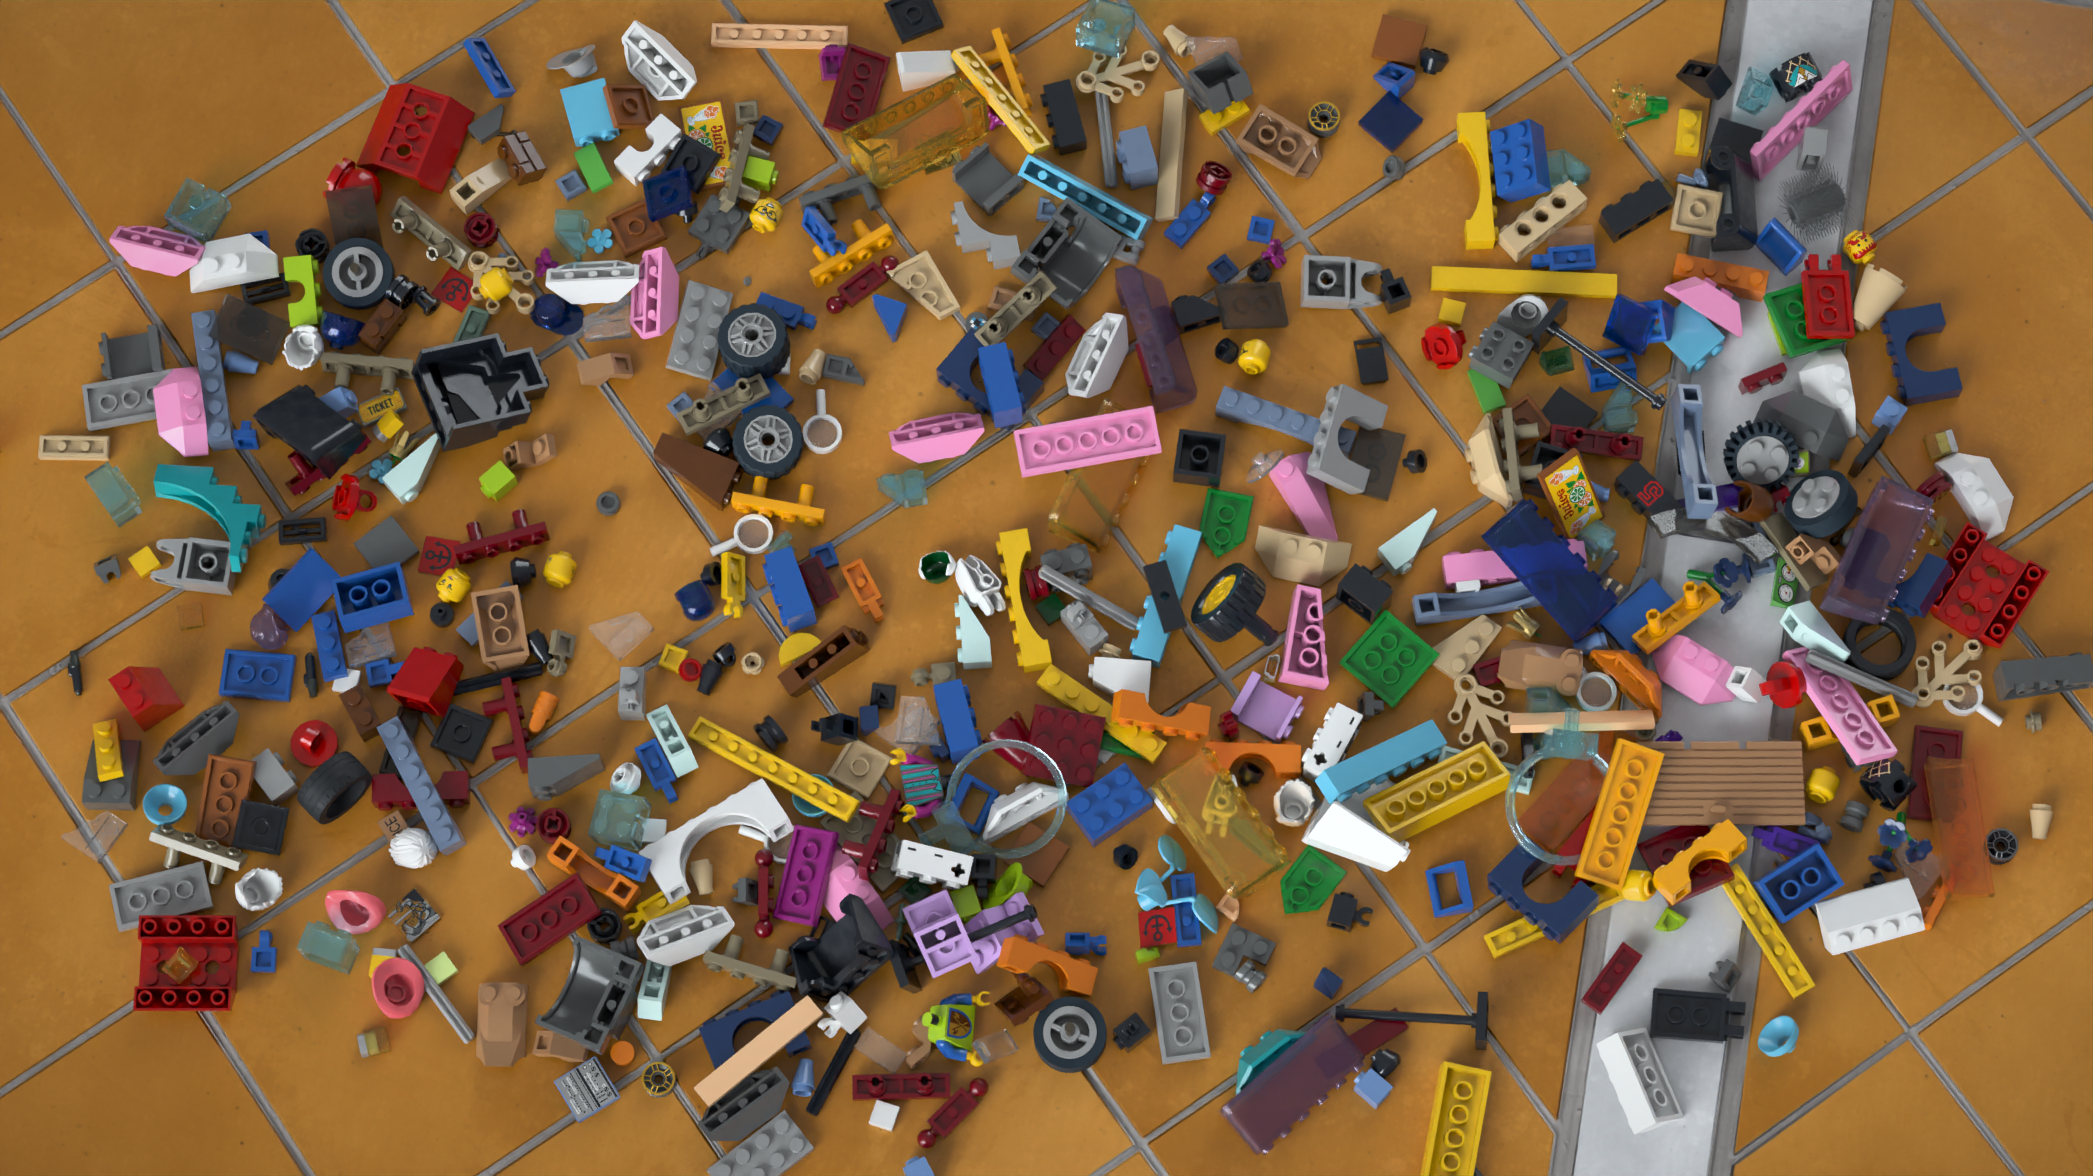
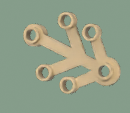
M1118 44L1114 47L1113 56L1105 72L1097 74L1099 67L1106 63V54L1102 51H1096L1093 54L1092 63L1088 71H1083L1077 76L1076 87L1084 93L1098 91L1110 96V100L1114 103H1119L1123 100V89L1120 87L1112 88L1102 82L1110 81L1131 89L1133 95L1141 96L1144 93L1145 84L1140 80L1134 81L1124 77V75L1143 69L1153 71L1158 68L1160 57L1157 52L1149 50L1142 54L1141 60L1118 67L1120 61L1127 56L1126 46ZM1120 50V51H1123L1124 53L1119 54V53H1117V51ZM1118 93V94H1120V96L1117 97V96H1114L1113 94Z
M475 251L468 258V267L474 272L473 286L470 289L474 300L484 298L481 293L474 294V292L482 286L480 284V277L483 273L485 274L491 270L492 267H506L508 271H511L508 273L513 281H521L526 286L532 285L535 281L534 273L531 270L513 272L519 268V261L516 256L490 258L482 251ZM510 262H516L512 266L508 265ZM525 276H531L528 280L524 279ZM513 287L512 292L508 296L516 302L517 310L522 314L531 313L535 308L532 295L528 293L520 294ZM490 297L486 302L488 313L497 314L501 309L499 301H493ZM493 304L497 305L495 308H490ZM525 304H529V305H530V306H528V307H522V306L525 305Z
M1975 639L1968 640L1964 644L1963 652L1944 669L1946 644L1943 641H1935L1932 644V654L1935 660V678L1929 684L1927 671L1930 668V661L1925 656L1918 657L1915 660V668L1918 671V686L1912 691V693L1918 695L1915 705L1926 708L1932 705L1935 700L1963 701L1965 689L1958 684L1978 686L1982 681V675L1978 670H1971L1968 674H1953L1968 660L1975 661L1981 658L1983 654L1981 642ZM1940 646L1943 650L1936 651L1935 648ZM1970 646H1977V649H1976V650H1971V649H1969V647H1970ZM1920 662H1925L1927 665L1924 667H1920L1918 664ZM1975 675L1978 676V679L1971 680L1970 677ZM1942 685H1957L1952 687L1951 691L1938 690ZM1960 691L1962 695L1955 696L1954 692ZM1927 693L1928 695L1926 697H1921L1919 694Z
M1470 674L1459 675L1454 681V690L1458 695L1453 709L1447 715V720L1450 724H1458L1463 718L1461 711L1467 698L1471 709L1464 729L1458 735L1459 744L1467 746L1473 741L1472 733L1476 721H1478L1489 743L1488 747L1498 759L1503 758L1508 752V745L1504 740L1497 738L1487 716L1499 720L1503 726L1509 727V723L1504 721V716L1512 712H1503L1482 704L1476 695L1488 698L1493 705H1500L1505 699L1504 693L1500 690H1491L1478 685L1475 677ZM1463 682L1469 684L1468 690L1462 688L1461 684ZM1493 695H1500L1501 700L1495 701ZM1452 713H1456L1459 716L1457 721L1451 718ZM1463 734L1468 735V742H1464L1461 737ZM1494 746H1498L1501 749L1500 754H1496L1493 751Z

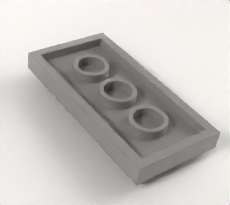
M691 280L687 282L665 368L708 381L712 379L719 351L717 333H719V326L723 322V318L728 315L733 293Z
M174 368L82 385L88 430L94 431L157 419L153 389Z
M203 861L109 885L119 932L138 928L139 915H190L214 909L205 863Z
M1189 962L1148 968L1162 1065L1211 1058L1197 963Z
M784 1110L708 1168L707 1172L710 1176H781L815 1149Z

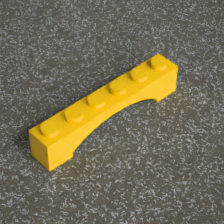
M1485 112L1458 113L1456 120L1458 143H1463L1469 151L1479 179L1478 205L1472 218L1465 221L1466 250L1493 249L1495 240H1499L1498 226L1494 227V219H1497V206L1492 205V197H1495V184H1491L1490 176H1494L1493 162H1489V155H1492L1491 141H1487V134L1490 133V120H1486Z
M1027 528L999 533L1000 541H996L998 555H1003L1004 563H1000L1002 577H1007L1008 585H1004L1006 599H1011L1012 607L1008 608L1010 622L1015 621L1016 629L1012 630L1014 644L1019 643L1020 652H1016L1018 666H1023L1024 673L1045 670L1050 663L1052 664L1048 639L1043 640L1031 626L1025 614L1020 596L1022 569L1026 559L1031 557Z

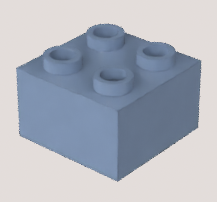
M1146 125L1119 132V141H1116V155L1118 162L1122 163L1124 183H1129L1131 191L1158 184V165Z

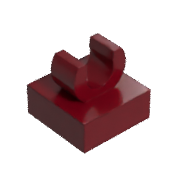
M1780 484L1781 488L1778 490L1775 486L1771 488L1772 492L1770 493L1775 501L1773 511L1775 513L1778 512L1776 503L1781 501V504L1785 506L1786 497L1791 495L1788 487Z

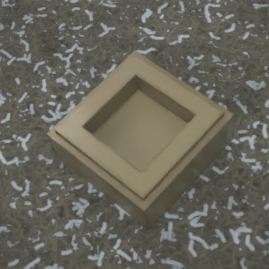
M757 100L734 103L737 127L745 126L746 123L756 125L759 122Z

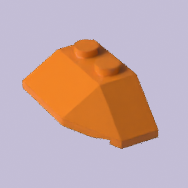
M1592 650L1588 661L1601 673L1608 675L1614 681L1616 687L1640 710H1652L1655 724L1657 725L1662 717V689L1659 676L1653 670L1648 671L1642 665V660L1636 654H1630L1627 650Z

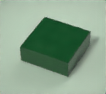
M1055 593L1035 606V609L1048 626L1061 619L1060 611L1066 608Z
M913 876V878H910L898 889V892L910 904H913L928 897L932 890L926 884L919 882L918 877Z

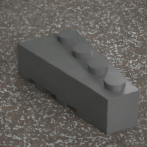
M2081 652L2061 657L2051 656L2048 658L2001 661L1992 674L1998 702L2092 688L2093 664L2091 655H2083Z

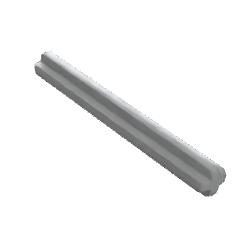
M1095 91L1105 187L1108 189L1116 188L1117 173L1108 95Z
M1043 565L1039 570V577L1130 630L1136 629L1139 621L1136 616L1047 565Z
M1810 649L1806 655L1805 661L1883 696L1893 695L1895 701L1908 707H1914L1917 702V694L1813 649Z
M405 944L397 950L401 958L414 963L420 970L426 992L465 1044L471 1042L475 1038L474 1033L410 946Z

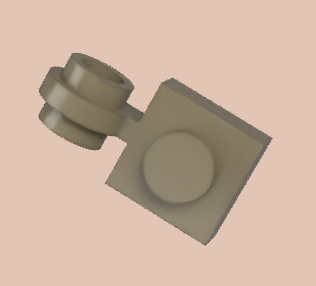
M558 629L552 630L548 652L556 657L551 659L547 665L548 672L555 677L563 676L566 673L567 664L564 660L573 659L576 640L575 635Z
M955 662L931 664L932 673H927V669L919 668L913 670L911 675V681L914 682L915 686L927 685L928 681L933 680V685L956 680Z

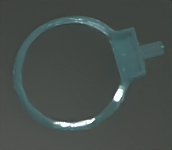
M1575 708L1565 709L1564 730L1552 728L1544 731L1543 747L1530 754L1518 765L1510 778L1505 796L1507 820L1517 841L1536 858L1556 865L1578 864L1581 854L1558 856L1547 853L1534 845L1526 837L1519 825L1515 811V796L1520 780L1527 770L1546 756L1589 761L1590 758L1593 760V764L1606 776L1609 765L1597 754L1599 734L1578 732L1580 710Z
M1011 739L985 743L969 752L956 766L949 779L945 801L931 808L938 826L924 832L918 838L921 844L928 846L945 838L952 852L956 853L965 848H971L982 854L996 855L997 858L1012 859L1029 855L1046 845L1062 824L1067 805V792L1062 774L1054 761L1034 745ZM997 748H1017L1036 756L1050 770L1058 791L1057 811L1050 827L1036 841L1020 848L1001 849L984 844L979 840L975 844L954 801H951L950 798L955 796L957 783L964 769L979 755Z

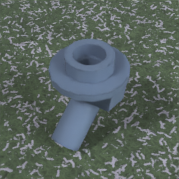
M1696 168L1692 177L1678 173L1676 182L1707 189L1710 178L1705 170Z
M1824 822L1816 826L1815 831L1803 825H1800L1798 828V834L1818 840L1820 844L1829 845V840L1833 839L1830 826H1825Z

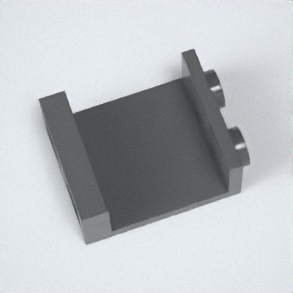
M986 142L981 147L976 146L966 160L959 161L953 167V181L989 217L1024 188L1023 179L1018 174L1013 176L989 152V145Z
M157 324L147 325L148 333L109 339L106 332L101 333L102 341L99 342V351L101 356L104 355L105 363H101L103 377L113 380L166 370L161 331Z

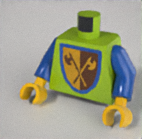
M982 991L975 996H972L971 993L952 994L942 999L939 1005L932 1006L930 1012H926L923 1015L922 1024L929 1027L928 1039L936 1044V1047L944 1057L964 1062L970 1060L974 1066H980L984 1063V1061L976 1059V1055H986L984 1050L978 1049L974 1053L969 1052H972L976 1006H973L972 1003L982 1007L989 1005L991 1002L983 1003L981 1001V995H989L988 991Z

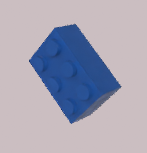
M1527 119L1490 132L1497 196L1513 203L1551 190L1544 127Z
M1006 342L978 348L979 365L995 428L1023 422L1022 414L1026 413L1023 392H1020V380L1017 370L1015 371L1012 349L1007 350Z
M789 546L764 555L766 563L762 564L768 585L773 583V585H770L775 605H781L777 608L783 627L788 626L790 633L817 624L815 611L792 547Z
M400 562L331 580L339 620L345 633L414 615L406 577Z
M961 679L933 685L935 701L952 765L980 758L979 750H983L982 739L979 729L974 730V728H977L974 708L968 707L971 705L968 686H963Z
M1123 763L1066 802V810L1093 847L1153 807V800L1126 763Z
M1819 843L1811 844L1753 881L1778 923L1787 922L1845 885Z

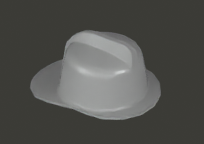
M591 44L580 49L558 54L550 59L546 66L548 69L564 68L574 78L586 77L598 70L592 52L595 49V45Z
M1525 294L1518 297V299L1499 313L1497 323L1522 337H1526L1532 333L1548 313V307L1540 296L1536 297L1531 294Z

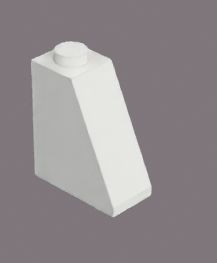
M950 50L896 53L898 74L903 92L956 80V71H959V67L951 58Z
M1094 657V664H1089L1088 678H1093L1094 687L1114 697L1115 692L1121 689L1145 693L1147 703L1149 702L1151 661Z

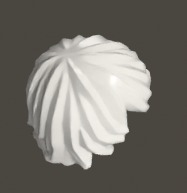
M301 325L293 328V333L289 334L285 339V350L282 351L288 364L296 369L299 368L301 371L304 370L303 368L316 364L321 358L322 352H324L323 339L317 332L318 329L312 325Z
M1296 779V781L1290 780L1286 781V784L1281 786L1279 791L1276 792L1274 796V810L1277 815L1276 820L1279 823L1298 827L1309 819L1313 811L1315 799L1312 797V789L1308 784H1304L1303 781L1300 782L1299 779Z
M409 827L403 829L400 834H396V837L391 839V848L388 850L391 852L395 864L415 869L431 864L438 853V847L430 831L427 832L423 829Z
M253 868L242 877L239 883H235V895L238 903L246 910L251 911L270 907L283 894L282 877H278V873L274 870H268V868Z

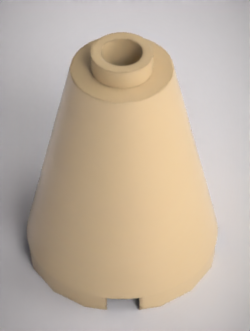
M1868 264L1864 270L1852 308L1854 328L1860 331H1864V329L1870 330L1908 288L1907 285L1901 286L1903 281L1882 268L1879 271L1873 270L1875 265Z

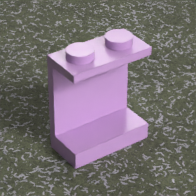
M1252 671L1231 711L1235 721L1280 744L1283 738L1288 739L1293 730V726H1291L1294 718L1299 719L1305 707L1302 706L1303 697L1298 696L1297 700L1262 682L1261 675Z

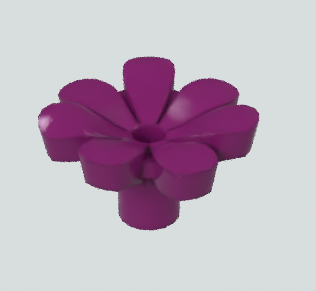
M987 105L985 110L990 120L986 127L991 131L997 125L1008 127L990 105Z
M1275 238L1270 240V247L1261 254L1262 259L1265 261L1271 260L1276 268H1282V264L1287 263L1286 258L1282 256L1284 254V249L1281 247L1282 242Z
M546 247L541 250V258L537 257L535 260V264L539 265L535 271L537 277H543L547 269L557 268L559 265L558 262L551 260L550 250Z
M518 807L517 813H510L508 819L512 823L509 825V830L511 832L518 830L517 835L519 837H524L526 831L529 834H534L536 829L533 825H536L538 817L533 816L535 810L528 808L525 811L523 807Z

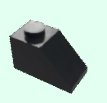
M1689 59L1676 75L1681 82L1704 98L1720 100L1732 85V82L1720 65Z
M1182 295L1171 302V311L1180 335L1224 321V310L1195 295L1189 297Z

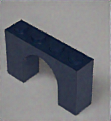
M1941 303L1886 312L1883 320L1880 322L1881 332L1883 335L1886 334L1888 341L1886 343V352L1888 356L1892 357L1893 364H1891L1892 375L1894 378L1897 377L1898 381L1897 395L1899 399L1903 400L1904 406L1959 397L1963 389L1957 367L1932 372L1923 371L1913 366L1906 356L1905 345L1908 341L1918 336L1943 331L1946 322Z
M971 328L937 367V380L944 387L948 388L950 386L956 391L955 394L961 400L971 402L978 413L981 415L987 414L994 423L987 393L978 390L971 381L972 371L979 363L978 348L985 347L974 335L976 331ZM1025 369L1019 376L1020 392H1023L1025 410L1027 411L1044 391V382ZM1015 424L1004 426V428L1010 431Z
M1866 528L1838 572L1842 585L1850 591L1857 590L1862 592L1869 599H1879L1891 608L1896 606L1903 609L1910 616L1914 617L1917 615L1925 618L1953 573L1949 562L1927 553L1916 572L1908 580L1898 584L1881 582L1876 578L1877 570L1891 549V545L1886 535Z
M1526 836L1487 875L1488 888L1494 895L1502 896L1511 909L1514 911L1519 910L1529 924L1537 925L1542 929L1543 934L1549 940H1555L1561 944L1599 905V895L1580 880L1561 900L1555 903L1542 904L1530 899L1523 890L1524 882L1545 859L1544 850Z
M783 990L771 994L768 1000L763 1002L761 1000L753 1001L747 1005L748 1008L741 1011L738 1009L731 1010L722 1019L716 1021V1018H713L702 1024L703 1026L699 1028V1031L715 1070L735 1054L734 1040L743 1026L756 1021L772 1024L795 1006L789 991L785 993ZM805 1030L785 1046L789 1058L812 1049Z

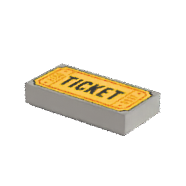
M398 387L395 388L394 394L391 396L381 394L357 405L359 409L358 414L365 428L376 424L390 408L397 414L408 410Z

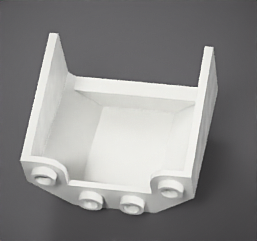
M1389 779L1378 786L1375 783L1370 785L1371 787L1362 794L1353 793V796L1343 803L1334 801L1332 804H1329L1324 797L1322 804L1311 817L1301 840L1308 845L1384 872L1394 868L1399 861L1404 862L1411 851L1408 848L1410 843L1403 840L1398 843L1380 831L1363 807L1364 799L1395 785Z

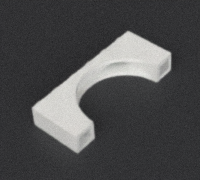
M763 778L750 783L745 789L730 795L725 801L710 807L705 813L695 819L688 820L683 826L668 832L663 838L648 844L643 850L639 851L640 855L652 859L649 872L670 905L691 893L685 875L687 859L696 843L709 832L727 825H748L761 830L773 842H776L794 831L790 819Z

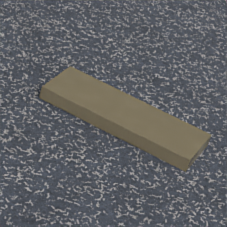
M1782 512L1759 523L1806 591L1821 586L1828 581L1826 575L1810 558L1800 565L1785 548L1798 535Z

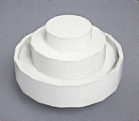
M630 762L619 766L611 778V791L620 797H627L635 792L640 786L641 770L639 767Z

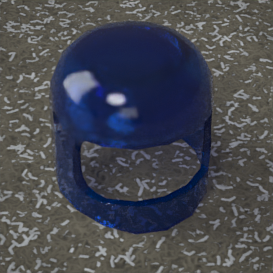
M704 580L689 583L674 594L676 600L680 602L683 608V614L691 621L704 620L715 610V599Z

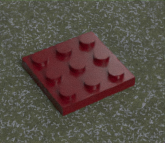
M1035 703L1021 774L1084 787L1091 786L1094 780L1106 717Z
M1708 825L1679 826L1637 844V848L1650 873L1654 875V872L1661 865H1667L1673 861L1674 856L1678 852L1686 851L1698 837H1704L1710 833V828ZM1707 859L1699 862L1694 866L1689 875L1691 892L1674 905L1734 880L1735 875L1729 864L1719 859ZM1663 896L1668 907H1672L1671 903Z

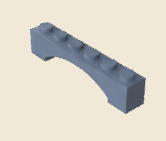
M214 309L191 313L208 443L213 452L235 448L232 438L234 426L230 414L223 370L220 321Z
M1678 384L1670 400L1687 518L1711 519L1718 506L1716 485L1712 484L1704 456L1702 439V407L1704 404L1701 385Z
M1227 386L1223 387L1216 405V416L1235 423L1244 422L1273 429L1314 446V437L1320 426V419ZM1340 426L1338 444L1341 452L1349 459L1355 443L1356 431Z
M1549 573L1531 576L1516 583L1477 592H1433L1414 595L1411 605L1415 625L1421 626L1476 617L1482 614L1489 615L1519 610L1520 606L1525 609L1555 604L1558 594L1554 574Z
M396 716L376 727L439 851L447 856L467 845L458 825L455 823L434 786L404 721Z

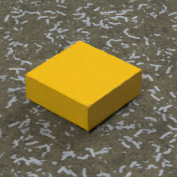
M1443 298L1438 322L1460 327L1466 303Z
M148 546L128 558L142 579L162 566Z
M666 643L658 666L679 674V665L683 660L687 659L689 651Z

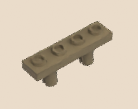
M748 123L741 130L738 129L733 139V142L736 144L728 158V161L731 162L730 168H727L724 174L725 187H722L718 196V200H721L719 210L728 212L737 197L755 204L760 195V190L742 184L741 179L748 156L768 160L770 152L752 145L751 140L755 126Z
M405 196L399 197L390 215L395 219L394 223H392L393 230L396 233L409 230L429 247L426 251L429 260L435 261L442 257L457 270L463 269L472 250Z
M1040 271L974 335L984 346L1001 343L1058 287L1043 271Z
M335 351L329 353L322 352L320 359L323 372L337 373L334 384L335 389L339 386L348 389L351 374L383 377L380 391L387 396L394 394L397 378L413 379L411 372L415 365L414 360L405 357L387 358L382 355L374 357L358 353L350 355Z
M759 373L748 379L740 378L734 386L705 400H695L693 406L676 413L686 435L689 436L771 396V393Z
M1512 408L1502 409L1503 418H1499L1501 432H1505V438L1501 439L1503 453L1507 452V459H1503L1505 473H1509V479L1505 480L1507 494H1512L1514 502L1523 501L1522 483L1527 480L1538 479L1537 474L1543 470V465L1541 463L1521 467L1518 442L1522 439L1540 437L1538 422L1517 426Z
M167 824L157 826L151 831L149 841L167 847L163 864L166 868L173 869L178 867L181 852L212 862L208 882L212 884L222 883L226 867L238 871L247 863L248 854L242 853L238 848H227L219 845L217 841L198 838L194 833L181 832Z
M731 934L724 954L720 955L705 951L703 961L705 965H708L707 969L720 973L721 970L730 972V976L743 980L744 977L753 979V983L766 987L767 984L776 986L778 991L783 990L784 993L787 991L789 993L790 991L797 992V979L784 973L790 955L788 951L777 948L772 964L767 969L738 959L744 939L737 935Z

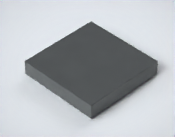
M392 516L354 542L355 547L373 569L400 562L401 566H403L420 553L419 549Z

